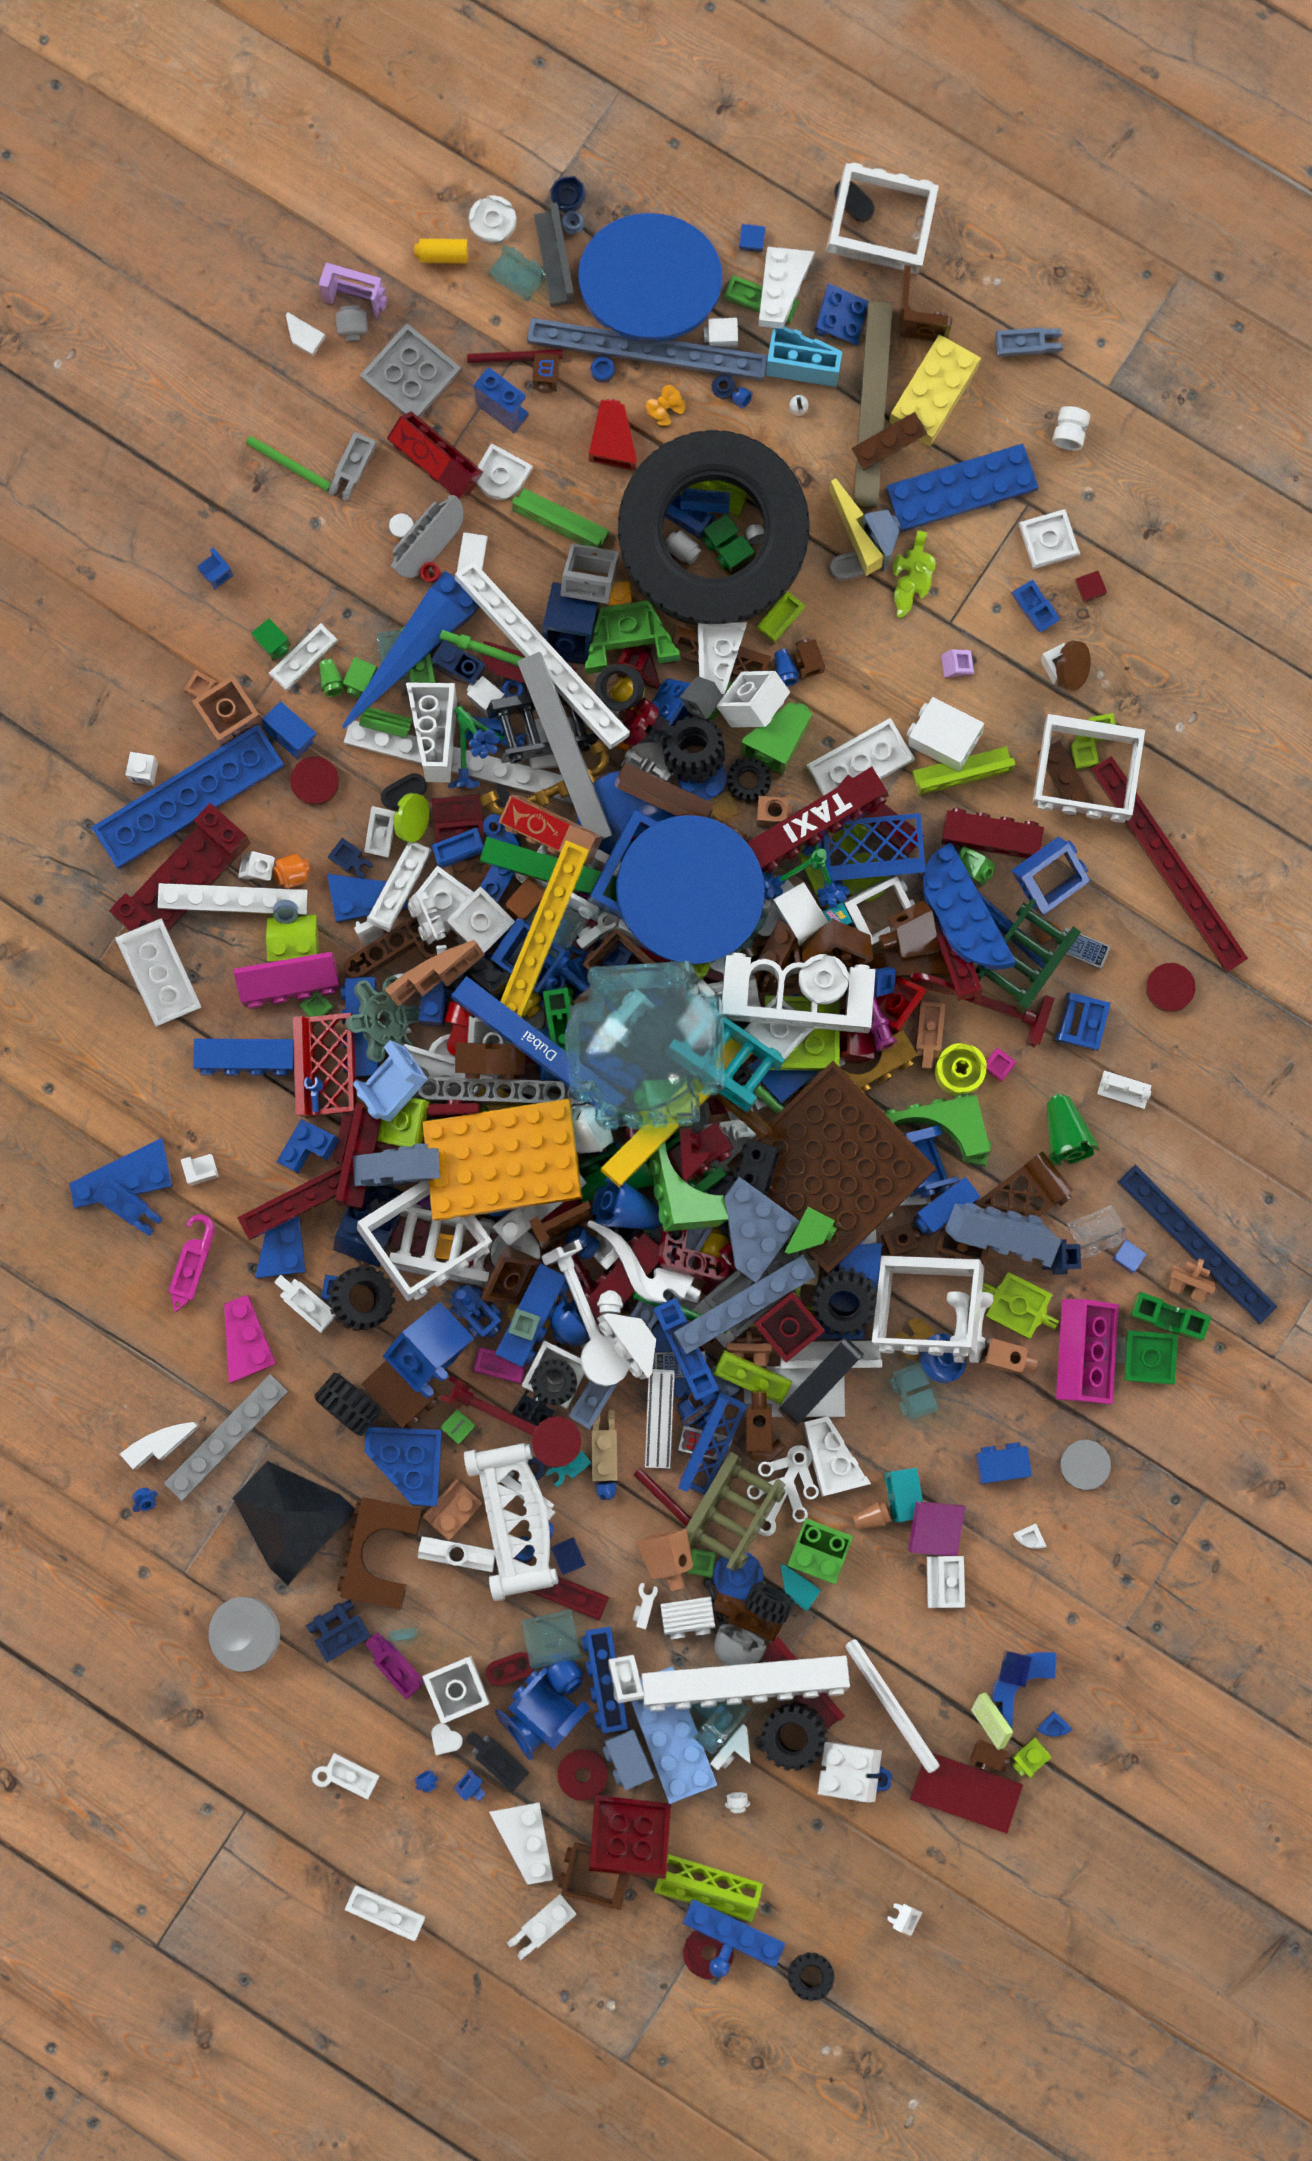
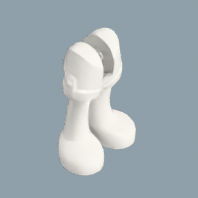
M963 1292L947 1293V1302L955 1308L957 1314L955 1335L951 1337L950 1341L967 1342L968 1312L971 1297ZM982 1292L976 1354H969L970 1363H979L982 1351L985 1349L986 1340L982 1337V1324L986 1309L993 1303V1295L990 1293ZM953 1355L954 1362L964 1363L965 1357Z

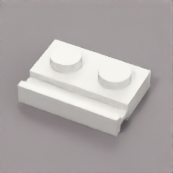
M964 1556L926 1557L927 1608L965 1607Z

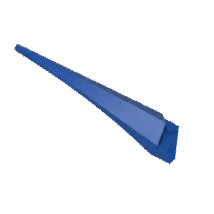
M445 571L435 584L429 588L343 723V729L352 724L399 679L443 642L440 639L442 630L454 633L468 622L480 606L448 572Z

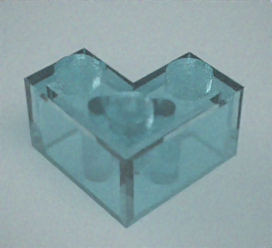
M726 1701L716 1702L714 1707H701V1704H691V1708L706 1721L693 1738L713 1755L751 1709L744 1702L738 1705H727Z

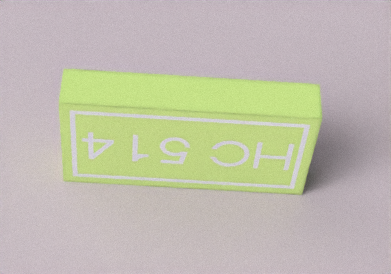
M979 1694L971 1711L998 1750L1005 1748L1013 1734V1730L988 1694Z

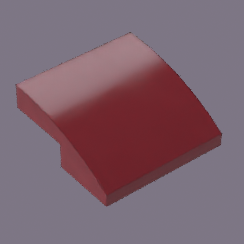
M481 794L432 798L436 843L477 828L482 842L485 844L482 805L478 799L481 797Z

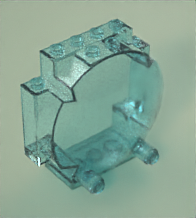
M690 961L591 967L587 975L590 983L588 1001L570 1006V1017L565 1034V1049L570 1066L571 1095L579 1102L595 1101V1121L604 1130H616L618 1126L639 1129L643 1125L653 1124L654 1127H666L668 1123L690 1126L693 1125V1122H700L699 1092H702L704 1095H715L718 1091H724L723 1003L720 997L698 995V976Z

